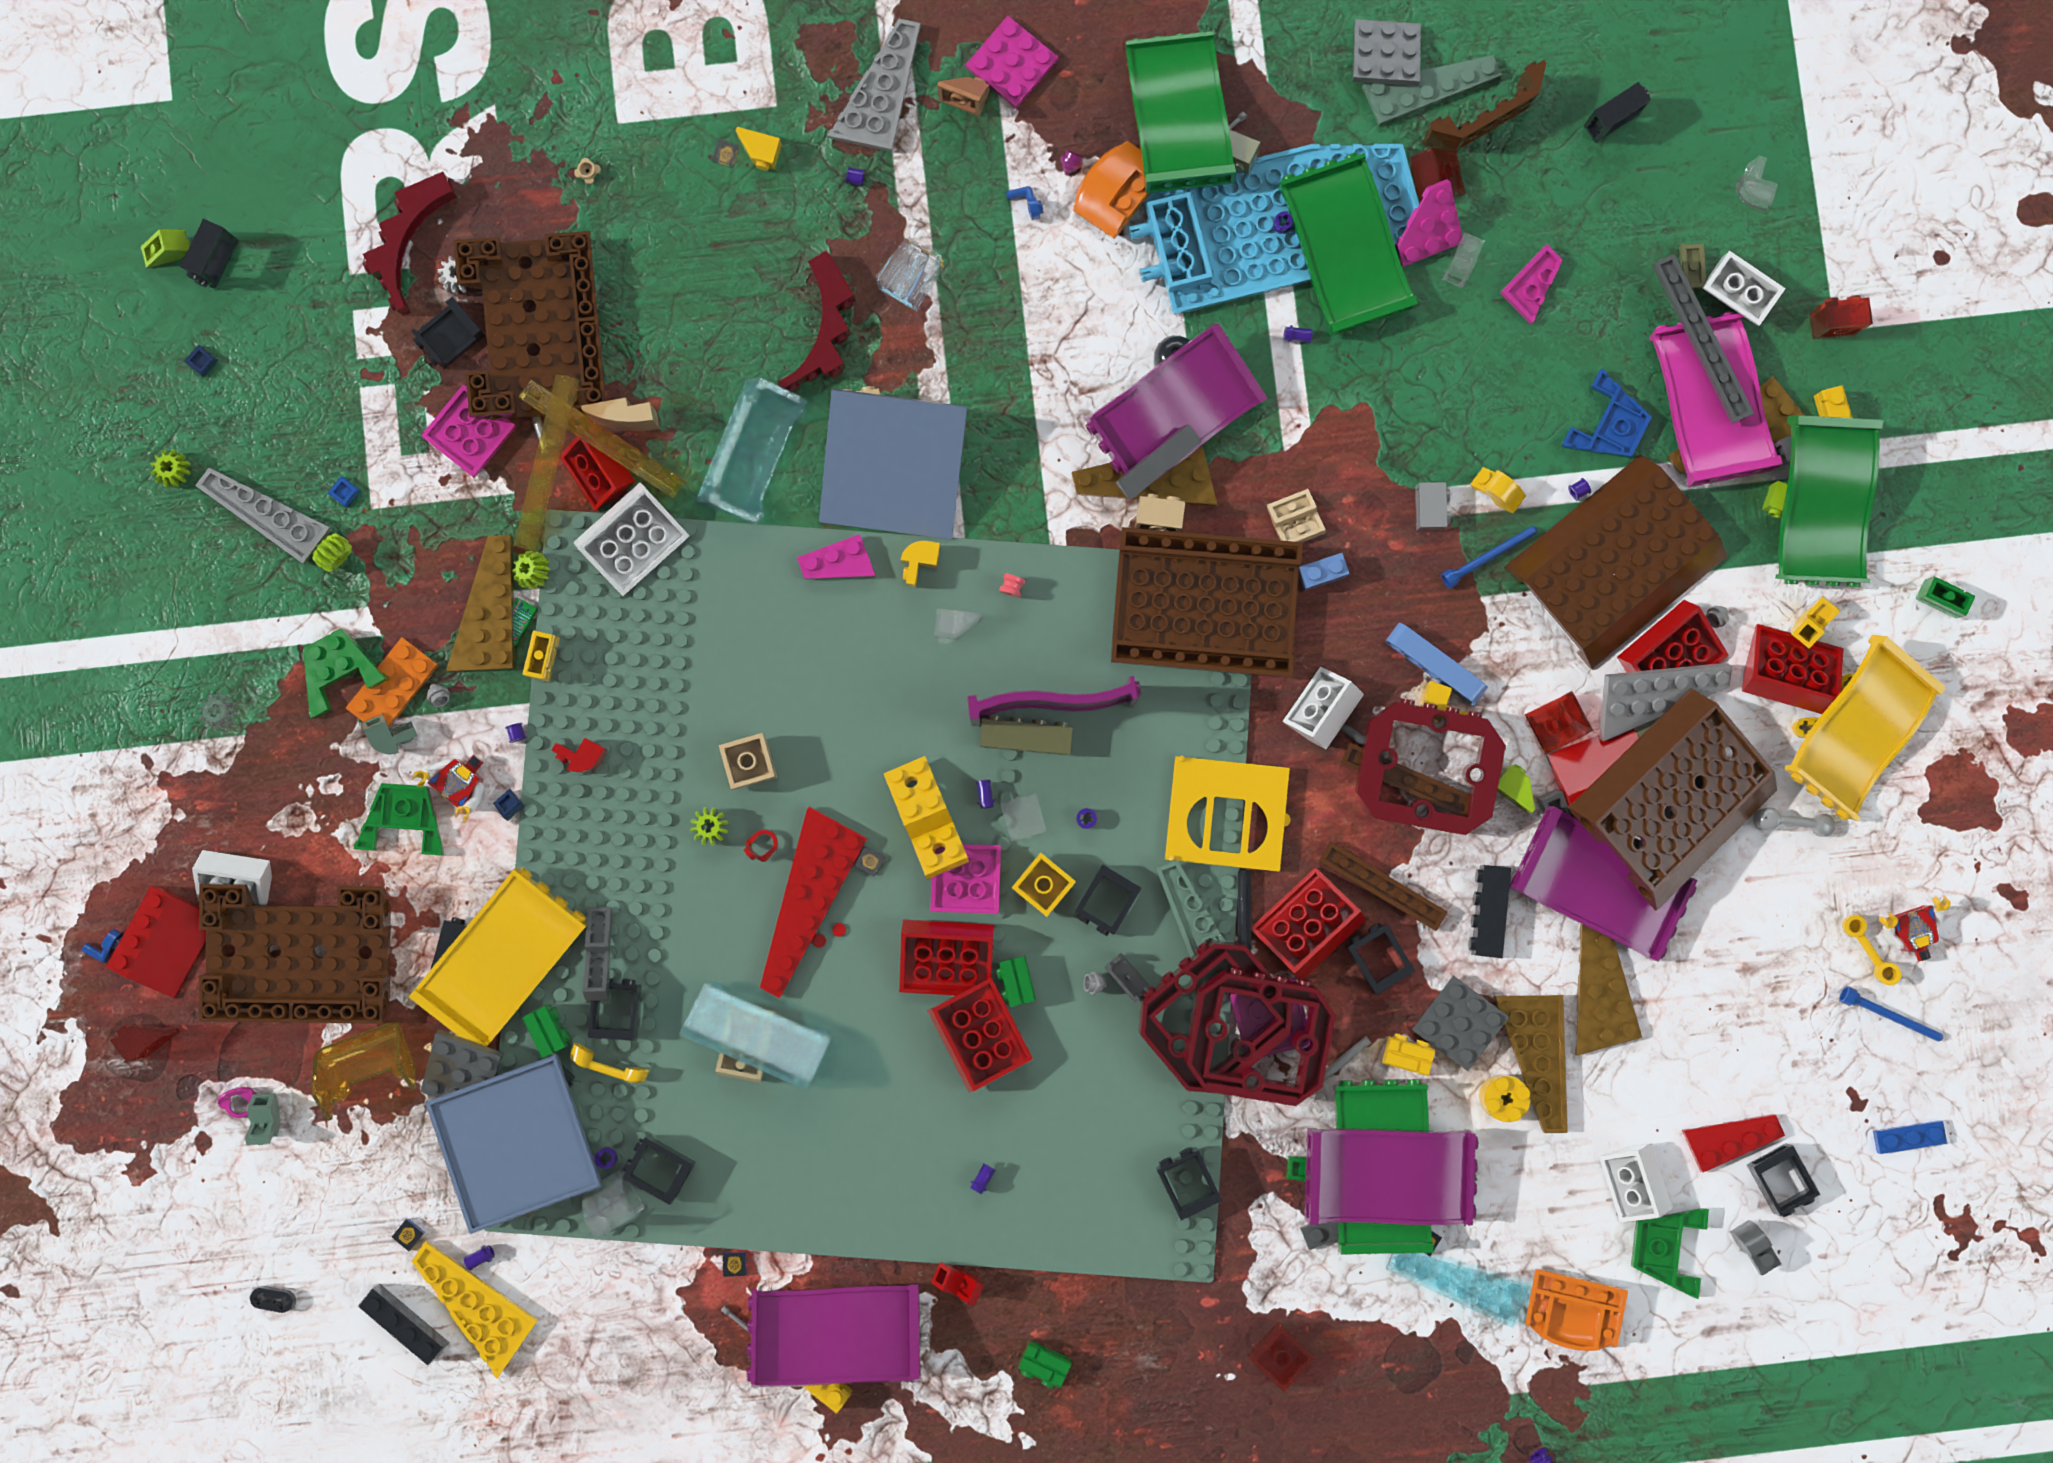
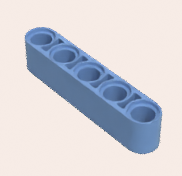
M1402 623L1397 624L1385 641L1390 647L1442 685L1452 688L1453 693L1470 705L1475 706L1488 688L1484 682Z

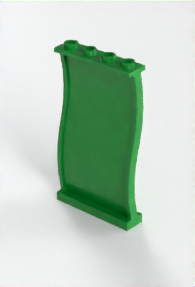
M1200 31L1192 34L1180 33L1174 36H1156L1148 39L1135 38L1126 41V57L1141 148L1145 192L1155 193L1234 184L1236 169L1218 73L1214 31Z
M1357 152L1349 154L1344 160L1339 162L1336 159L1328 161L1324 164V167L1318 169L1316 167L1307 168L1303 171V174L1297 176L1289 174L1283 177L1278 185V190L1281 191L1288 211L1292 216L1309 276L1327 322L1330 337L1414 309L1418 304L1416 296H1413L1402 269L1377 187L1365 159V153L1359 155Z
M1802 415L1788 416L1787 425L1791 427V457L1779 534V573L1776 574L1775 579H1784V584H1798V580H1805V585H1819V581H1826V586H1840V582H1847L1846 586L1861 587V583H1870V578H1867L1866 565L1867 538L1877 486L1880 452L1879 430L1883 429V420Z
M1397 1079L1385 1080V1084H1376V1080H1362V1084H1353L1352 1080H1341L1339 1085H1333L1336 1128L1429 1131L1428 1084L1421 1083V1079H1407V1083L1400 1084ZM1337 1222L1338 1252L1341 1255L1434 1253L1431 1225Z

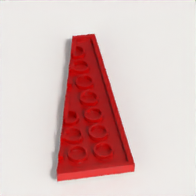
M808 807L806 810L760 984L761 989L779 999L783 995L868 839L811 807Z

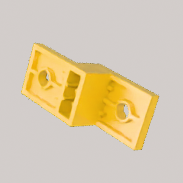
M923 756L883 773L927 880L968 863L969 859L926 757ZM911 781L918 782L914 787H907ZM937 848H946L943 853L935 854Z

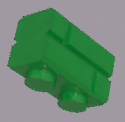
M1935 576L1924 580L1916 596V600L1956 619L1968 614L1975 599V595L1964 592V590Z
M1026 955L1000 961V967H996L998 980L1004 981L1005 989L1001 990L1004 1003L1009 1002V1006L1013 1007L1036 1001Z
M551 1004L522 1017L542 1059L570 1046V1033L566 1027H561L559 1022L561 1015L556 1007L552 1008Z
M1029 1340L1019 1361L1018 1369L1027 1378L1033 1379L1035 1376L1042 1379L1041 1383L1051 1389H1054L1055 1386L1061 1388L1072 1360Z

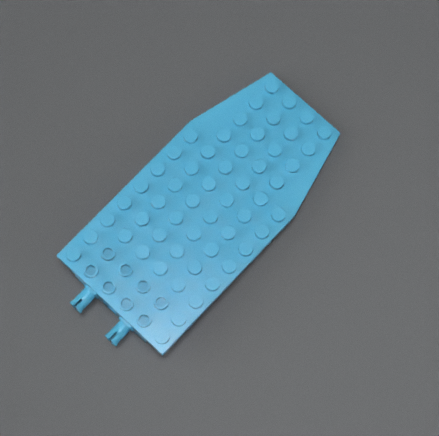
M1310 144L1258 157L1249 175L1236 172L1234 184L1151 193L1144 202L1148 221L1128 227L1131 240L1150 235L1153 237L1159 259L1158 265L1140 268L1142 282L1158 278L1164 279L1173 315L1310 282L1311 279L1294 224L1292 223L1290 230L1284 234L1277 233L1273 228V222L1278 213H1289L1282 193L1278 190V185L1282 178L1289 174L1297 176L1303 174V171L1307 168L1316 167L1318 169L1324 167V164L1328 161L1336 159L1339 162L1344 160L1347 155L1355 152L1358 155L1362 153L1366 155L1365 159L1377 187L1395 245L1399 236L1402 237L1406 230V223L1414 209H1417L1419 206L1403 144H1374L1370 146H1362V144H1353L1352 146H1340V144L1320 146V144ZM1286 220L1280 221L1279 225L1283 227L1286 224Z

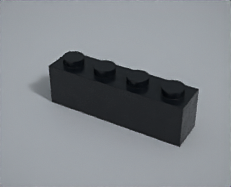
M1480 865V868L1476 870L1475 882L1478 883V889L1473 895V905H1476L1475 914L1471 916V928L1474 929L1473 937L1469 938L1468 943L1471 955L1503 959L1511 868Z
M381 1284L372 1288L357 1306L427 1366L434 1362L450 1343Z

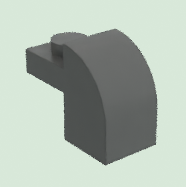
M1748 1220L1730 1231L1741 1252L1748 1255L1759 1275L1763 1276L1782 1264L1771 1247L1773 1246L1756 1223Z

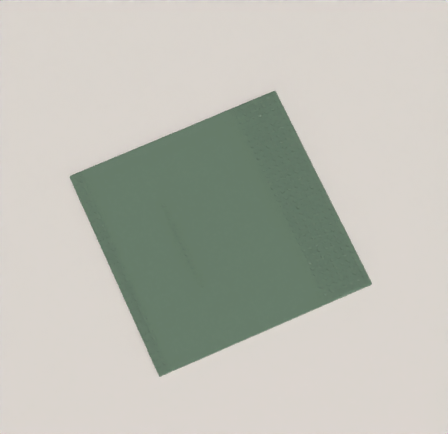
M548 510L546 512L542 555L550 561L548 567L552 570L547 573L550 579H545V586H540L536 631L555 635L560 640L558 648L555 649L557 653L550 682L533 678L531 680L521 801L525 806L520 810L515 867L527 869L532 874L531 878L537 883L541 881L546 884L553 896H560L568 902L567 907L572 911L578 910L586 917V922L588 908L611 907L609 978H613V983H622V979L636 980L635 984L642 985L637 1040L634 1041L588 1038L591 1001H585L583 995L586 959L585 927L501 1029L499 1051L503 1052L497 1076L543 1060L522 1017L551 1004L552 1008L556 1007L561 1015L559 1020L561 1027L567 1028L571 1040H569L570 1046L548 1057L558 1054L561 1064L575 1076L571 1081L574 1085L570 1088L592 1154L595 1157L599 1150L610 1147L616 1151L617 1161L614 1166L608 1169H602L596 1164L603 1186L538 1209L528 1219L525 1216L520 1219L516 1217L486 1228L485 1231L1212 1282L1214 1278L1218 1203L1181 1221L1156 1167L1160 1166L1158 1162L1165 1158L1171 1157L1174 1159L1179 1157V1152L1188 1147H1192V1149L1197 1148L1219 1192L1225 1095L1187 1091L1138 1032L1140 1005L1144 995L1134 1002L1104 967L1118 954L1122 953L1150 986L1156 987L1162 982L1160 979L1167 972L1171 971L1173 973L1179 968L1178 964L1180 961L1189 956L1156 871L1157 867L1173 862L1165 860L1175 756L1246 763L1252 674L1112 663V634L1120 549L952 538L951 540L921 535L674 518L689 537L622 596L573 543L605 513ZM860 534L876 577L805 580L797 557ZM917 541L940 543L937 568L919 566L916 588L908 587L906 580H903L904 567H909V564L901 563L903 551L910 544ZM1004 574H1011L1026 580L1024 586L1020 589V598L999 592L1000 586L1004 584ZM1130 676H1135V681L1140 682L1141 695L1134 706L1129 708L1128 703L1124 702L1092 711L1071 712L1024 708L992 714L993 716H1000L1002 721H1010V717L1022 718L1023 723H1032V720H1044L1046 725L1054 726L1055 722L1068 723V727H1073L1070 756L980 747L982 719H987V716L981 718L980 726H972L970 721L967 696L977 695V700L980 701L995 695L1017 691L1092 694L1124 686ZM764 733L778 778L735 791L732 790L718 745ZM584 737L608 750L600 765L588 773H575L567 770L571 761H568L566 764L555 758L557 753L551 751L554 744L559 743L576 752ZM925 756L962 844L1001 845L999 914L930 912L932 878L927 880L883 773ZM991 780L992 797L995 800L993 808L980 809V805L977 803L979 802L977 781ZM911 781L907 787H914L918 782ZM1206 797L1201 798L1192 806L1187 817L1189 836L1199 848H1202ZM1222 797L1214 798L1209 846L1211 851L1240 853L1244 800ZM704 807L708 808L709 813H711L713 807L717 808L716 816L721 812L725 814L720 821H729V824L722 826L723 829L728 830V833L720 832L724 840L719 841L715 837V845H711L709 839L706 845H702L703 836L699 840H695L694 836L698 831L690 832V828L697 825L692 824L690 820L695 819L698 821L699 818L695 815V812L698 811L704 815ZM808 807H811L868 839L815 934L824 935L826 944L818 948L813 945V942L810 943L783 995L779 999L761 989L760 984L806 810ZM1085 808L1093 810L1097 816L1095 825L1089 829L1080 827L1076 820L1079 811ZM1089 812L1085 815L1081 814L1080 820H1083L1081 823L1087 825L1088 822L1092 823L1093 817L1090 818L1092 814ZM708 820V825L704 826V829L711 832V828L715 827V825ZM763 829L771 830L778 838V848L766 862H761L758 859L752 860L744 852L746 840ZM761 834L751 844V847L755 853L762 856L773 847V839L767 834ZM865 846L885 856L875 877L855 866ZM1040 853L1076 881L1047 917L1012 889V886ZM1178 861L1225 942H1235L1239 867ZM1101 865L1108 867L1142 888L1114 935L1109 933L1108 936L1097 931V925L1091 921L1087 925L1077 919L1078 914L1074 912ZM1102 876L1083 910L1112 927L1130 897L1131 892ZM903 919L994 925L991 977L1001 997V990L1005 989L1003 980H998L996 967H1000V961L1026 955L1036 1001L1013 1007L1009 1006V1002L1005 1003L1033 1060L974 1092H968L927 1010L954 996L899 992ZM836 923L845 925L846 932L843 936L838 937L833 934L832 928ZM1091 972H1099L1108 982L1107 987L1103 988L1097 995H1092L1084 990V977ZM1183 975L1179 979V984L1183 986L1190 982L1189 975ZM1199 980L1192 992L1183 993L1156 1016L1170 1034L1180 1031L1187 1037L1189 1036L1197 988L1201 986ZM609 989V1000H600L598 1028L630 1030L633 990ZM1224 992L1220 1017L1228 1026V1034L1224 1040L1214 1043L1210 1069H1213L1228 1056L1231 1009L1229 995L1231 993ZM730 1003L775 1011L762 1083L720 1076L715 1072ZM1219 1023L1212 1024L1210 1032H1218L1221 1025ZM1181 1039L1173 1043V1048L1177 1050L1184 1046V1041ZM579 1043L594 1052L592 1061L624 1071L626 1067L649 1069L647 1079L642 1083H629L616 1077L581 1068L570 1060L573 1044ZM650 1135L696 1161L675 1201L671 1205L622 1178L625 1173L622 1169L629 1158H634L636 1154L634 1147L640 1138L644 1139ZM648 1146L633 1175L667 1193L682 1165ZM608 1152L600 1156L601 1161L604 1160V1164L612 1160V1156H608L610 1154ZM1195 1157L1164 1172L1180 1207L1211 1192ZM985 1163L995 1169L996 1172H994L986 1186L987 1191L979 1194L970 1188L972 1185L970 1182L975 1180L982 1164Z

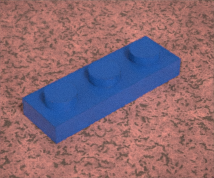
M1942 1120L1873 1131L1877 1154L1947 1144Z

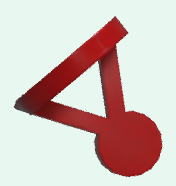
M759 830L746 840L744 852L752 860L758 859L761 862H766L777 850L778 838L771 830ZM767 834L773 839V847L760 856L753 851L751 844L759 835Z

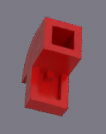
M584 737L576 752L559 743H555L551 751L557 753L555 758L566 764L568 761H571L567 770L575 773H588L600 765L608 750Z
M944 1262L939 1263L931 1282L941 1291L957 1295L967 1304L973 1306L976 1305L984 1286L979 1281V1277Z

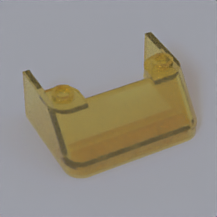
M389 1022L322 1047L314 1054L312 1098L328 1121L333 1120V1104L342 1102L348 1097L351 1085L392 1070L396 1078H404L411 1090L415 1089V1063L399 1023Z

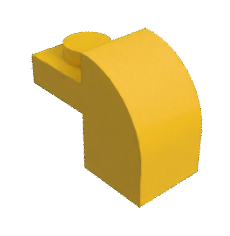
M1483 467L1470 484L1474 490L1489 496L1497 507L1514 514L1526 497L1521 487L1514 480L1498 470L1493 472Z
M917 541L910 544L903 551L901 563L909 564V567H904L903 580H906L908 587L916 588L919 566L937 568L940 543Z
M1822 595L1808 611L1805 610L1791 629V634L1810 648L1825 633V627L1840 612V609Z
M1433 681L1428 682L1421 700L1422 707L1424 703L1437 705V710L1446 711V707H1450L1447 706V702L1452 688ZM1460 710V712H1459V714H1464V715H1467V714H1468L1467 712H1464V711H1461V710ZM1436 716L1433 720L1434 723H1440L1443 716Z

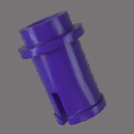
M1293 325L1285 326L1283 338L1288 340V343H1291V341L1311 343L1312 329L1295 328Z
M991 780L977 781L979 802L977 803L980 805V809L993 808L995 800L992 797Z
M983 1163L975 1180H971L970 1183L972 1185L970 1188L979 1194H983L984 1191H987L986 1186L996 1170Z
M483 1245L480 1250L463 1258L464 1264L471 1271L485 1262H492L495 1253L490 1245Z

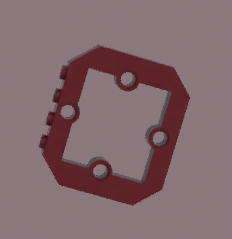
M1401 698V703H1392L1368 720L1355 792L1375 819L1467 835L1493 816L1506 744L1490 721L1482 718L1483 713L1469 711L1468 715L1459 714L1460 709L1446 707V711L1437 710V705L1424 703L1423 707L1414 705L1415 701ZM1438 715H1442L1444 718V725L1440 728H1437L1433 721ZM1394 720L1428 726L1431 731L1437 733H1444L1450 730L1481 736L1476 763L1467 764L1462 771L1463 779L1468 784H1471L1466 816L1437 811L1425 799H1416L1411 805L1379 800L1385 769L1393 768L1398 762L1397 752L1389 747ZM1388 751L1391 754V760L1387 764H1382L1380 755ZM1475 768H1478L1481 772L1478 780H1472L1470 777V772ZM1419 805H1426L1427 813L1425 816L1419 817L1417 815L1416 809Z
M1205 941L1196 948V954L1191 958L1187 956L1180 961L1177 970L1173 973L1171 971L1167 972L1160 979L1162 982L1156 987L1151 986L1148 988V992L1145 991L1143 993L1144 997L1141 999L1138 1032L1187 1091L1206 1092L1184 1061L1188 1037L1180 1031L1170 1034L1156 1016L1180 995L1192 992L1197 986V981L1225 958L1234 968L1245 970L1244 974L1253 975L1254 971L1266 973L1267 978H1272L1243 943L1210 941L1207 943ZM1189 975L1190 982L1184 986L1180 985V977ZM1272 985L1267 986L1263 994L1265 996L1271 995L1274 987ZM1243 995L1245 998H1248V999L1255 998V997H1252V996ZM1278 1001L1274 1004H1267L1263 1002L1275 1017L1249 1039L1243 1036L1235 1038L1230 1045L1231 1054L1212 1070L1241 1075L1244 1070L1251 1068L1290 1035L1293 1003ZM1181 1039L1184 1041V1046L1178 1050L1174 1049L1173 1043ZM1241 1045H1248L1246 1054L1240 1055L1237 1053ZM1197 1068L1196 1070L1202 1077V1079H1207L1206 1077L1202 1076L1201 1071Z
M1231 967L1230 971H1221L1197 988L1184 1059L1206 1092L1297 1106L1323 1088L1336 1014L1320 991L1312 985V981L1298 979V982L1289 981V977L1276 975V978L1272 979L1267 978L1266 973L1254 971L1253 975L1244 974L1245 970ZM1272 985L1274 987L1273 993L1265 996L1263 994L1264 989ZM1224 992L1258 997L1267 1004L1281 1001L1310 1006L1305 1030L1297 1031L1292 1037V1045L1300 1054L1295 1083L1265 1079L1253 1067L1244 1070L1241 1075L1210 1069L1214 1043L1224 1040L1228 1034V1026L1220 1017ZM1219 1023L1221 1025L1220 1030L1216 1033H1211V1025ZM1303 1039H1310L1308 1047L1300 1048V1043ZM1198 1068L1201 1071L1202 1076L1206 1077L1207 1079L1203 1080L1196 1069ZM1249 1077H1257V1081L1255 1084H1246V1081Z

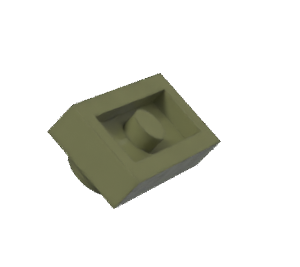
M1682 244L1679 247L1680 266L1692 290H1704L1703 287L1706 283L1704 244Z

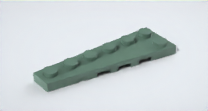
M1492 55L1420 71L1419 86L1364 83L1362 88L1377 124L1380 126L1497 80L1502 74Z
M1178 860L1157 867L1156 871L1190 958L1197 953L1196 948L1205 941L1207 943L1210 941L1225 942ZM1225 958L1199 980L1200 985H1203L1223 970L1230 971L1233 966Z

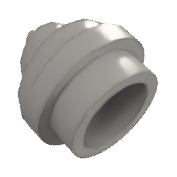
M1712 606L1708 609L1706 618L1712 627H1723L1729 620L1728 610L1723 606Z
M432 684L427 693V700L434 707L444 706L450 700V692L445 686Z
M1091 972L1084 977V990L1092 995H1097L1108 985L1106 979L1099 972Z

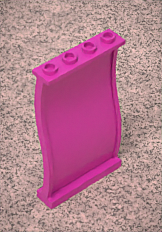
M1727 312L1717 318L1706 317L1754 411L1753 415L1732 425L1681 323L1671 327L1668 325L1658 326L1649 337L1650 342L1653 341L1662 369L1676 440L1688 476L1686 479L1688 487L1776 471L1783 464L1781 455H1777L1767 425L1753 354L1741 320L1743 315L1740 313Z

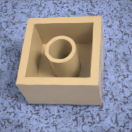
M1155 494L1140 496L1135 528L1181 532L1185 502L1180 501L1179 497L1168 496L1167 499H1160Z
M764 733L718 745L732 790L735 791L778 778Z

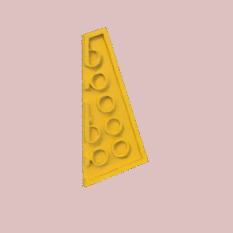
M425 1241L412 1259V1263L425 1281L434 1289L441 1303H444L451 1317L469 1342L473 1343L480 1353L482 1360L486 1361L493 1371V1375L498 1379L539 1319L436 1246Z

